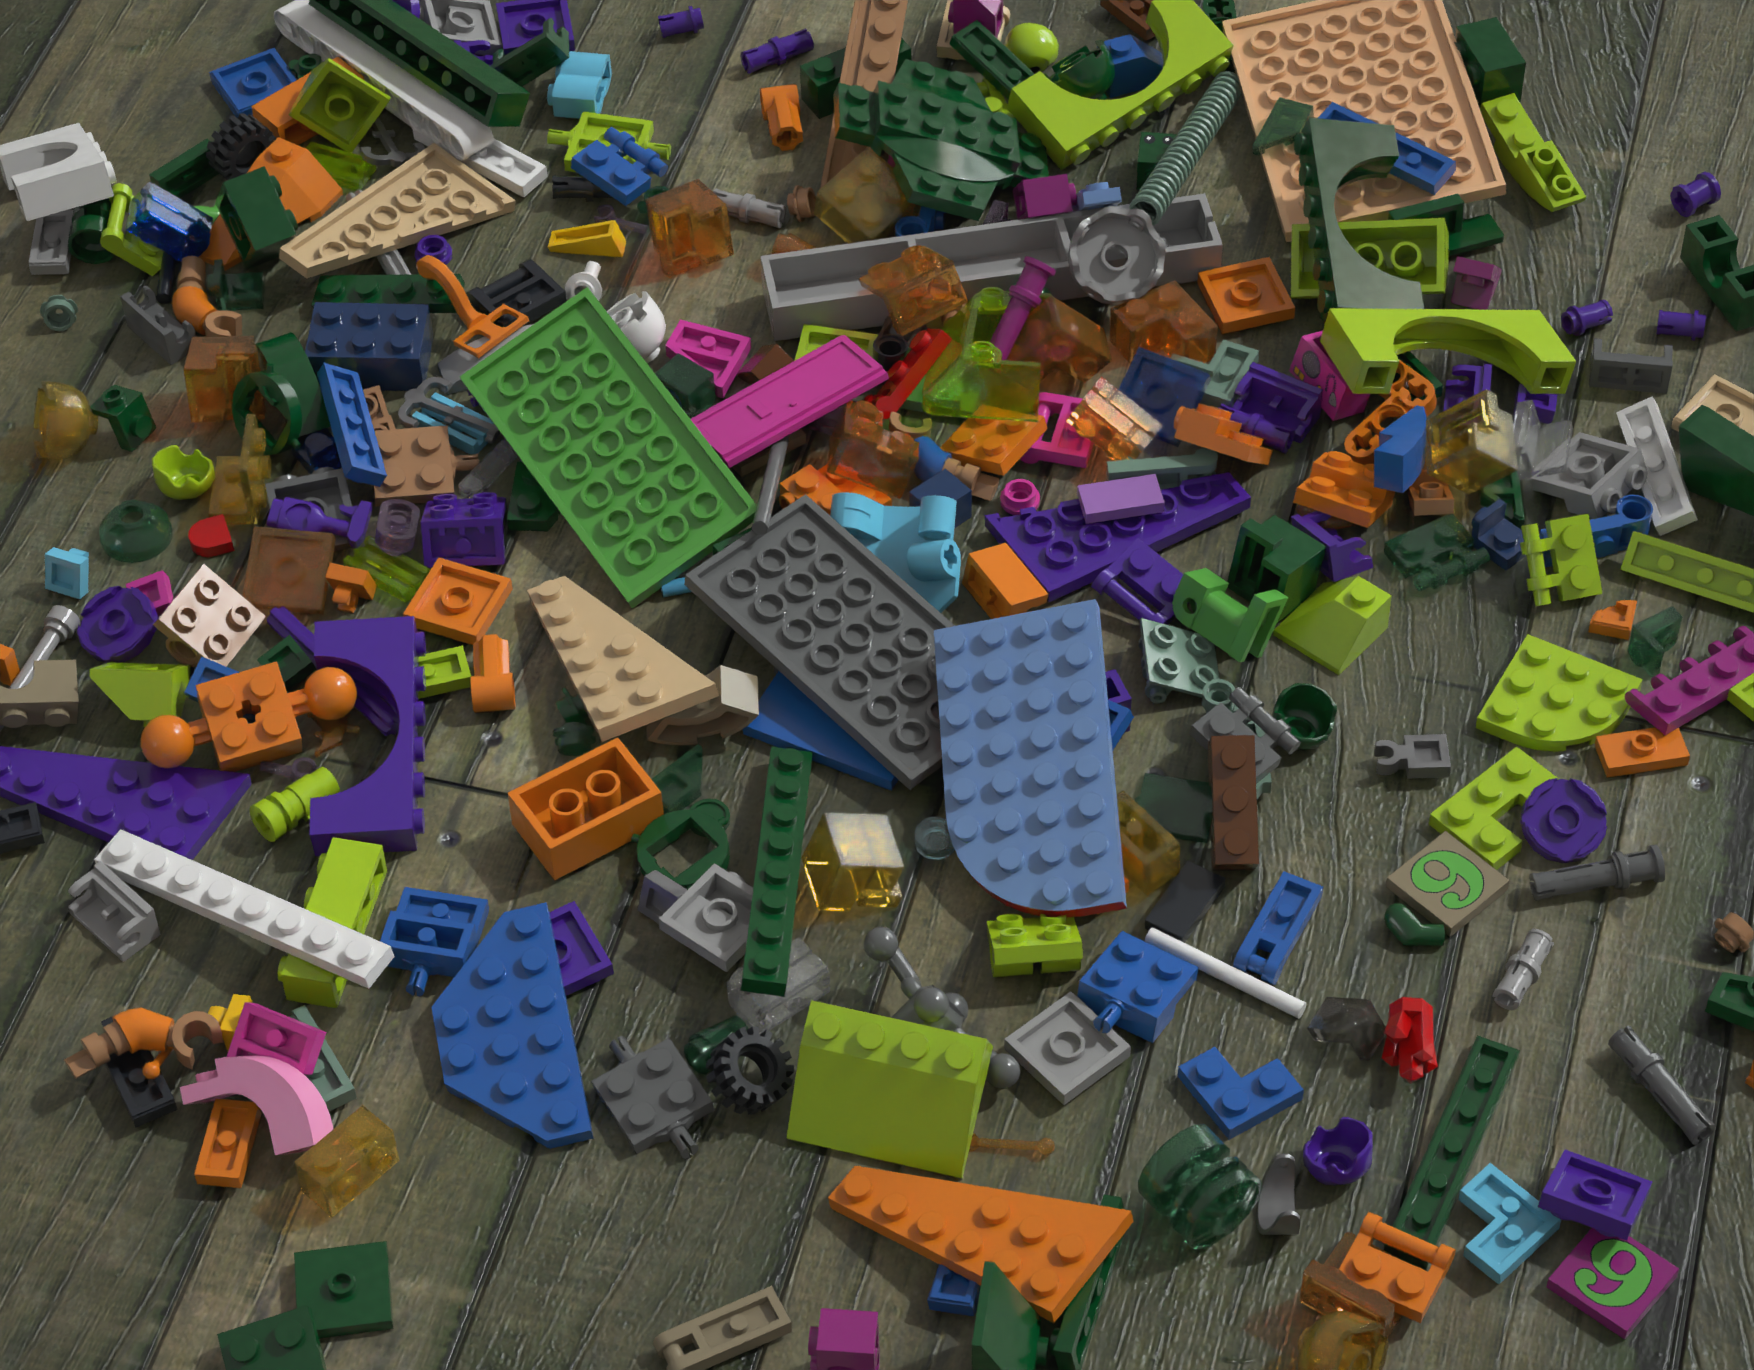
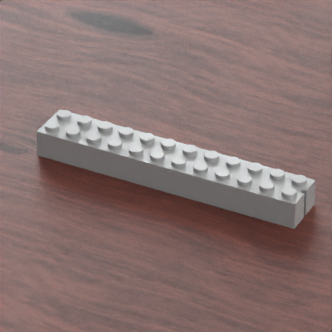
M1205 193L1174 198L1159 223L1153 226L1159 236L1163 238L1166 248L1164 270L1153 287L1197 281L1198 272L1220 268L1222 263L1223 244L1215 221H1213V215ZM1130 204L1114 207L1130 209ZM1103 208L760 256L762 290L774 341L800 338L804 324L843 330H857L883 326L885 319L889 315L895 316L899 322L906 323L908 321L902 317L898 301L902 292L914 285H926L963 296L968 301L971 313L995 310L996 302L1011 285L1017 283L1025 266L1023 263L1025 256L1035 258L1056 270L1054 277H1049L1045 284V287L1051 290L1055 301L1087 297L1088 295L1078 287L1071 275L1068 264L1069 245L1079 224ZM1111 248L1105 253L1106 261L1113 267L1123 266L1126 262L1125 254L1120 249Z

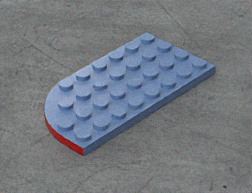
M1096 599L934 630L947 827L957 856L970 876L984 891L996 900L1018 911L1040 916V914H1045L1046 917L1066 915V918L1127 909L1100 608Z

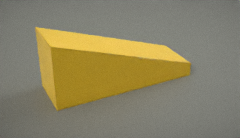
M616 220L552 231L548 249L550 252L623 257L627 241Z

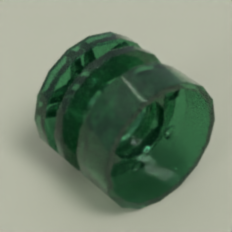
M1199 1124L1180 1131L1153 1154L1143 1168L1138 1180V1192L1163 1217L1169 1216V1225L1181 1234L1182 1239L1193 1249H1204L1233 1232L1247 1218L1260 1197L1262 1181L1251 1170L1247 1169V1166L1238 1157H1230V1148L1208 1126Z

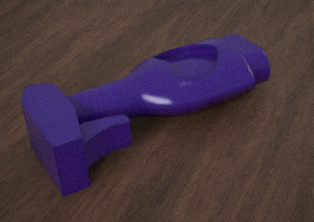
M285 497L284 500L274 498L268 515L267 527L276 528V533L298 538H312L323 532L347 537L348 543L352 548L358 549L365 539L372 513V503L361 500L357 506L348 507L340 505V513L350 517V522L327 517L321 508L312 502Z

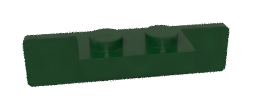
M1458 193L1391 210L1388 213V220L1445 218L1449 232L1448 256L1495 245L1504 241V233L1490 214L1463 220L1464 201Z

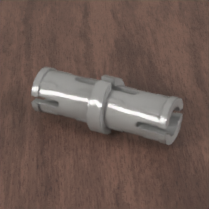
M715 188L709 200L710 212L739 218L740 222L747 224L749 221L781 228L786 217L785 205L762 201L749 193L743 196Z
M1539 929L1530 930L1517 954L1510 956L1505 966L1506 974L1493 993V997H1496L1494 1001L1500 1007L1507 1010L1517 1009L1527 989L1539 979L1542 973L1541 964L1554 945V942H1551L1552 937L1548 933Z

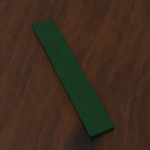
M1477 1035L1393 1224L1394 1228L1438 1246L1459 1197L1460 1190L1464 1186L1517 1064L1520 1050ZM1387 1244L1384 1245V1253L1422 1269H1428L1430 1263Z

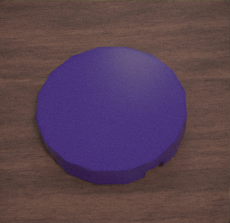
M109 587L96 594L85 605L81 613L83 619L81 627L78 625L77 635L81 646L97 661L104 663L126 662L139 655L150 644L157 630L153 624L158 619V614L153 602L138 588Z
M1571 778L1569 780L1549 779L1535 787L1523 804L1520 818L1523 836L1531 848L1547 860L1559 863L1581 861L1598 848L1606 835L1607 812L1605 804L1594 789L1580 780Z

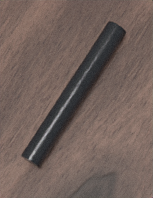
M172 215L168 219L156 300L162 304L169 303L172 296L182 230L180 216Z

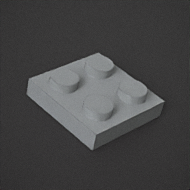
M1071 991L1004 1039V1049L1063 1105L1129 1058L1131 1053V1046L1112 1028L1108 1033H1102L1103 1027L1100 1031L1095 1028L1093 1021L1098 1016Z

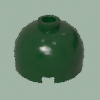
M1098 40L1095 41L1098 48L1090 51L1087 45L1055 63L1052 66L1055 73L1050 78L1046 73L1044 75L1054 84L1070 93L1085 98L1105 100L1107 96L1104 92L1113 83L1115 67L1111 53L1104 41Z

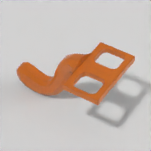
M426 255L416 262L419 274L425 279L436 280L449 296L457 314L468 329L453 340V343L456 347L480 358L529 322L528 316L505 304H502L489 315L477 312L471 305L459 280L447 265L430 255ZM504 314H510L518 318L507 327H500L493 323ZM478 334L490 339L478 348H472L464 344Z

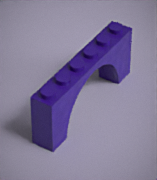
M414 616L315 622L314 659L317 670L325 667H335L345 671L351 676L354 683L362 685L380 695L393 708L400 720L397 740L391 753L371 776L345 791L324 797L310 798L309 835L315 856L327 853L333 837L379 844L383 846L384 853L417 851V834L425 833L423 808L418 809V798L425 797L424 773L418 772V762H425V741L423 736L418 737V727L425 726L426 717L424 701H418V692L426 690L424 666L419 667V657L426 656V641L424 632H417Z

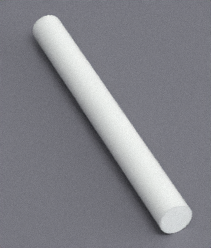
M1153 927L1145 937V942L1199 967V970L1298 1019L1301 1018L1306 1009V1002Z

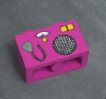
M1323 330L1302 336L1289 369L1291 374L1300 381L1323 389L1321 408L1333 421L1364 412L1370 394L1352 393L1320 342Z

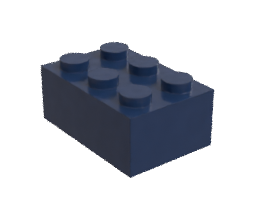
M315 302L305 353L317 380V372L323 363L358 372L363 390L378 385L381 391H409L417 389L427 379L434 338L429 304Z

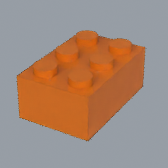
M618 737L508 792L512 825L554 880L630 842L633 834L641 835L653 820L664 815L662 792Z

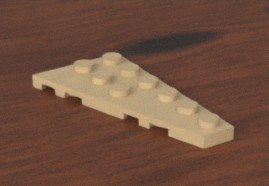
M433 143L280 247L279 259L305 278H310L418 243L423 237L428 235H442L515 211L516 200Z
M566 576L545 581L539 586L527 590L531 604L602 742L719 696L716 684Z

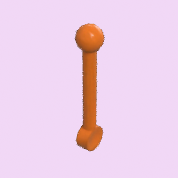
M169 1047L166 1052L161 1051L153 1062L146 1063L143 1066V1075L150 1080L157 1078L160 1074V1066L174 1048Z

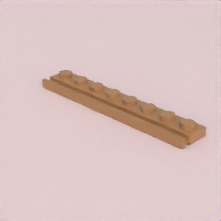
M854 0L839 83L850 86L858 85L873 92L878 80L890 84L893 82L908 0ZM834 115L818 199L824 200V197L835 199V202L871 209L880 157L870 147L835 138Z

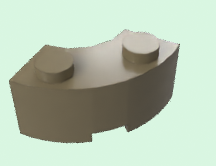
M723 665L718 666L714 671L705 676L716 684L719 696L647 724V741L668 745L698 744V738L721 733L723 739L739 732L759 715L758 677Z

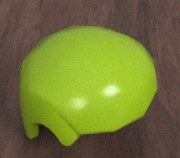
M1022 23L1016 25L1011 29L1004 41V45L1029 69L1037 66L1041 71H1044L1047 66L1056 61L1058 56L1059 43L1050 29L1041 24Z
M171 445L159 450L151 459L154 479L158 489L165 496L173 499L196 498L206 493L215 479L212 460L203 456L198 449H195L193 454L186 455L180 451L177 445Z

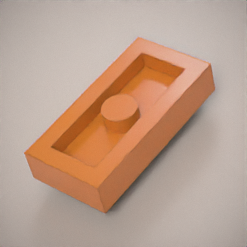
M215 1098L194 1173L197 1184L242 1188L262 1114L261 1109L256 1103Z

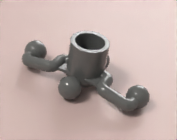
M882 926L870 930L864 939L866 954L874 961H887L901 982V990L909 999L891 1018L967 1034L962 1029V1024L968 1016V1004L964 997L958 993H944L933 985L922 987L918 975L898 947V939L895 933L889 928ZM992 1050L986 1079L995 1088H1010L1019 1079V1064L1011 1055L997 1054Z

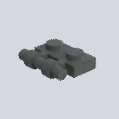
M1238 687L1230 694L1229 700L1239 709L1232 713L1220 702L1191 726L1189 735L1207 751L1211 736L1254 735L1257 784L1277 768L1280 763L1281 757L1273 750L1280 745L1288 754H1292L1300 746L1301 742L1290 733L1292 728L1282 719L1277 721L1263 708L1264 703L1256 695L1249 696L1241 687ZM1251 720L1266 733L1261 738L1246 726Z

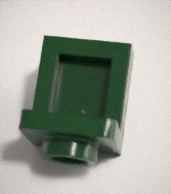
M113 385L104 391L102 396L90 406L93 415L109 420L120 448L133 452L157 428L142 392Z

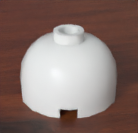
M642 291V298H639L636 293L630 294L617 302L607 313L646 363H649L660 353L659 345L663 341L666 329L665 319L655 301L646 291Z

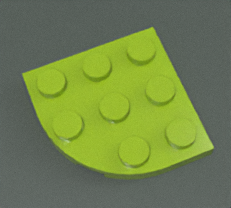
M1527 634L1479 713L1476 728L1511 743L1534 750L1566 751L1567 746L1587 741L1592 745L1595 744L1596 736L1611 734L1621 724L1631 708L1625 701V693L1631 689L1640 691L1643 679Z

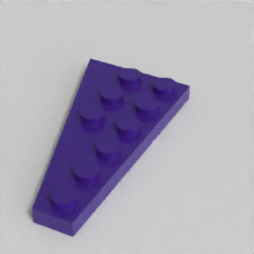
M1228 472L1182 480L1179 487L1162 489L1161 493L1165 505L1164 512L1086 524L1079 499L1060 502L1058 508L1036 512L1035 507L1020 509V515L1000 518L999 513L985 515V527L999 544L1007 543L1049 594L1047 601L1051 602L1094 582L1096 577L1104 569L1108 568L1137 538L1155 552H1158L1249 509L1251 496Z
M0 746V797L19 805L36 802L40 814L108 843L121 829L191 860L195 858L252 785L250 774L184 766L161 768L148 762Z

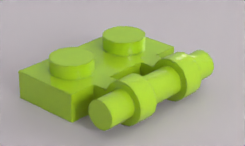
M1589 514L1545 521L1548 537L1542 539L1539 536L1537 523L1521 526L1524 542L1520 543L1522 555L1527 557L1530 578H1527L1526 581L1528 591H1533L1535 606L1551 604L1549 588L1554 586L1557 587L1559 601L1603 594ZM1550 550L1554 573L1546 575L1542 551Z

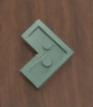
M1223 339L1209 364L1173 353L1158 378V390L1220 408L1221 404L1233 407L1239 395L1234 393L1236 387L1249 370L1252 362L1258 363L1259 350Z

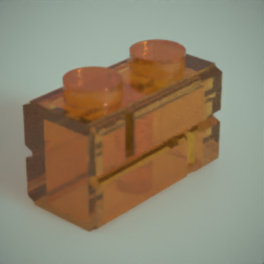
M1102 376L1066 420L1075 428L1080 436L1092 441L1112 461L1137 459L1163 426Z

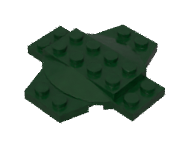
M905 59L893 82L890 84L878 80L873 92L858 85L850 86L839 82L834 92L835 138L870 147L879 157L884 155L885 152L889 154L895 162L893 174L909 203L979 221L996 185L1003 190L1008 186L1016 187L1022 180L1049 176L1046 147L1042 144L1041 139L1031 133L1023 134L1017 132L1016 118H1012L1002 112H992L974 78L962 72H951L933 67L927 62H915Z

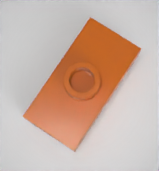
M1655 727L1596 736L1594 745L1607 778L1687 766L1690 759V754L1679 728L1667 735H1664Z

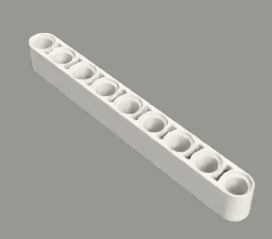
M294 0L274 11L275 23L287 39L308 54L320 55L322 58L321 62L328 58L331 60L336 57L341 58L364 76L366 82L391 97L385 109L412 128L415 127L423 136L459 161H464L493 143V134L490 127L472 117L308 4L309 0Z

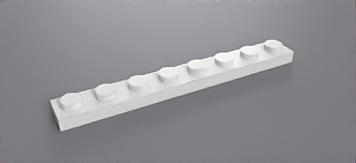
M121 829L94 859L96 863L99 861L104 863L121 880L368 989L395 957L391 946Z

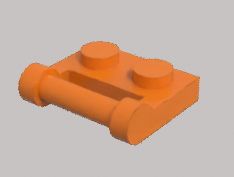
M1368 1212L1362 1222L1358 1235L1335 1275L1334 1285L1421 1323L1451 1266L1456 1249L1445 1244H1441L1440 1247L1383 1223V1217ZM1376 1239L1432 1265L1429 1271H1425L1375 1249L1371 1245Z

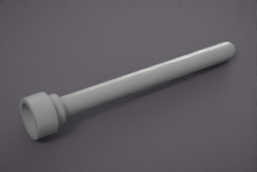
M55 605L51 608L44 619V636L9 689H18L28 685L33 679L34 661L48 660L59 642H64L66 639L73 637L81 621L72 610L60 605Z

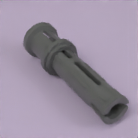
M1654 844L1649 845L1645 851L1623 854L1621 851L1613 852L1612 855L1608 856L1607 860L1581 864L1548 872L1532 873L1529 879L1534 882H1530V888L1535 901L1605 886H1614L1616 889L1623 890L1628 889L1632 883L1652 879L1655 883L1664 882L1665 865L1659 847Z

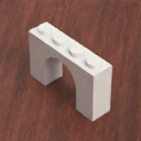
M80 123L0 145V169L3 179L9 190L15 189L21 212L26 221L114 196L111 184L117 183L112 164L110 161H107L104 151L101 152L97 141H94L92 133H85Z

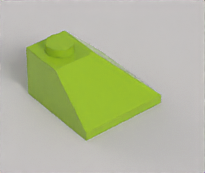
M1360 576L1345 578L1336 582L1322 583L1274 629L1273 636L1335 674L1340 675L1388 628L1392 595Z
M109 662L90 669V678L130 720H143V727L152 719L161 715L182 716L186 698L184 692L189 683L191 664Z

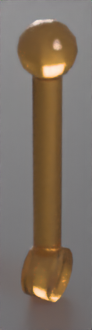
M973 1133L969 1152L975 1151L978 1147L1038 1150L1043 1155H1050L1055 1149V1143L1051 1138L1047 1137L1039 1141L978 1138Z

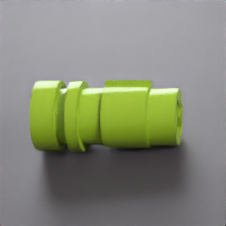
M320 767L288 785L282 792H272L266 799H261L250 806L251 819L260 834L266 840L274 842L284 836L287 831L295 829L299 820L304 819L308 821L310 819V798L339 793L340 787L332 773L327 768Z

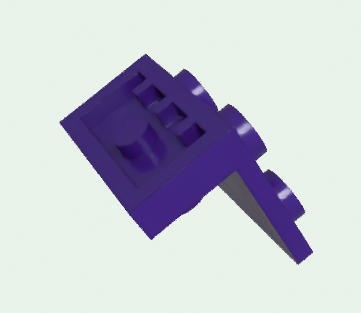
M492 492L477 493L470 499H457V496L454 494H441L434 496L433 500L427 501L421 519L424 568H432L438 557L466 566L505 564L503 518L507 506L506 497H497V494Z

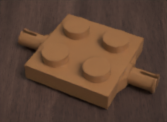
M447 425L375 431L387 474L380 487L372 485L375 506L427 503V501L433 500V497L437 495H455L453 482L456 471L479 470L478 453L454 456V451L449 445Z

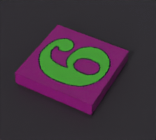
M1591 1228L1548 1278L1546 1287L1625 1340L1678 1276L1679 1268L1630 1236L1628 1240L1619 1237H1608Z

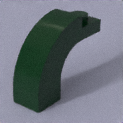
M290 332L256 343L255 347L258 355L253 357L258 371L266 370V364H274V372L282 375L297 394L302 412V428L299 437L331 427L318 380L297 337Z

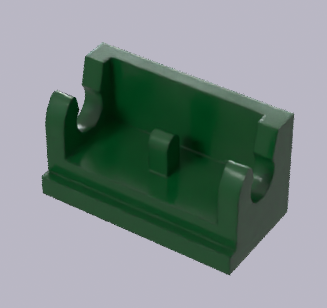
M552 18L544 21L543 33L504 57L502 49L494 52L491 67L522 87L569 58V32L563 26L555 32L553 28L554 21Z

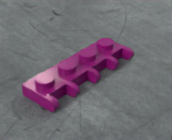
M1746 626L1738 627L1733 632L1737 642L1728 647L1719 640L1712 642L1708 645V652L1711 657L1701 663H1698L1692 657L1681 660L1679 666L1683 672L1672 680L1661 673L1651 678L1653 691L1643 695L1637 689H1631L1625 693V701L1664 735L1669 734L1726 700L1729 690L1754 673V633Z

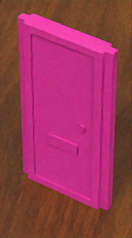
M840 335L691 418V421L726 466L731 468L888 380L889 377L882 365L846 335Z

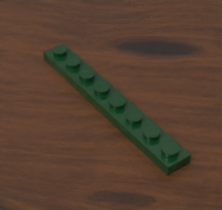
M771 747L740 991L785 997L813 752Z

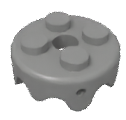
M1114 206L1105 207L1083 220L1076 229L1069 245V269L1078 287L1090 298L1111 305L1128 304L1146 295L1162 275L1166 251L1165 242L1154 229L1151 218L1145 211L1140 209H1123ZM1111 248L1120 249L1125 254V264L1120 267L1111 266L1106 261V251Z

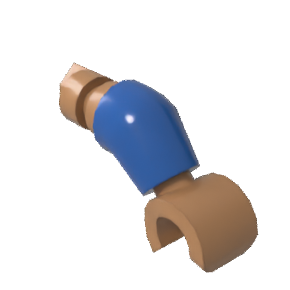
M894 411L891 412L887 438L888 450L899 458L908 459L919 480L925 482L946 468L972 490L973 496L989 501L993 499L1000 479L981 473V467L967 463L963 467L961 466V461L953 459L951 453L943 451L930 438L932 429L931 418L922 419V426L914 428L903 425L901 423V415Z

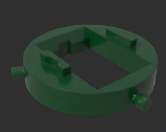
M270 363L266 364V370L244 376L236 385L232 398V414L235 427L244 443L252 451L264 456L283 453L292 447L295 450L299 449L301 443L298 441L302 428V412L299 399L291 384L282 375L274 372V364ZM257 390L260 391L272 407L276 406L287 419L277 441L249 409L255 399L254 394Z
M677 810L656 818L644 829L641 835L633 834L631 838L632 842L638 843L637 857L642 875L646 876L650 872L657 870L688 890L714 863L726 870L730 860L728 837L723 827L728 824L727 819L722 817L717 821L712 816L695 810ZM696 826L717 848L674 878L664 867L660 868L658 866L657 860L652 855L658 851L661 852L678 840L679 836Z

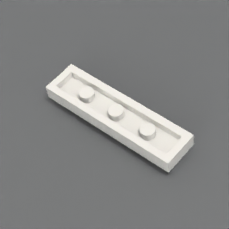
M415 127L412 128L415 140L422 142L426 146L433 144ZM494 138L491 145L461 161L475 172L522 197L528 195L548 177L545 165Z
M1653 396L1616 412L1627 445L1639 448L1642 451L1648 473L1642 491L1645 498L1653 506L1652 520L1659 535L1662 536L1698 520L1659 407Z

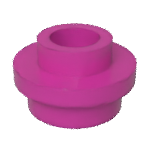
M1015 479L1007 483L1001 492L1000 504L1007 513L1020 515V509L1035 507L1037 510L1040 504V494L1032 482L1025 479Z

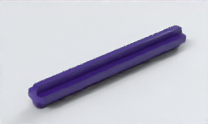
M285 607L272 608L267 618V624L283 639L290 635L316 667L314 659V634ZM355 683L357 698L354 707L385 736L397 734L399 732L400 720L395 711L375 692Z

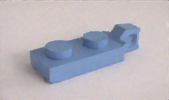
M1108 182L1086 185V189L1078 191L1077 204L1072 206V212L1117 206L1122 200L1120 187L1109 188Z

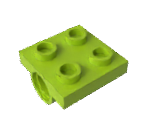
M1004 914L998 916L997 920L986 921L993 977L1033 974V962H1039L1041 974L1081 970V959H1083L1082 940L1074 917L1066 918V915L1046 917L1045 914H1040V917L1023 918L1019 914Z

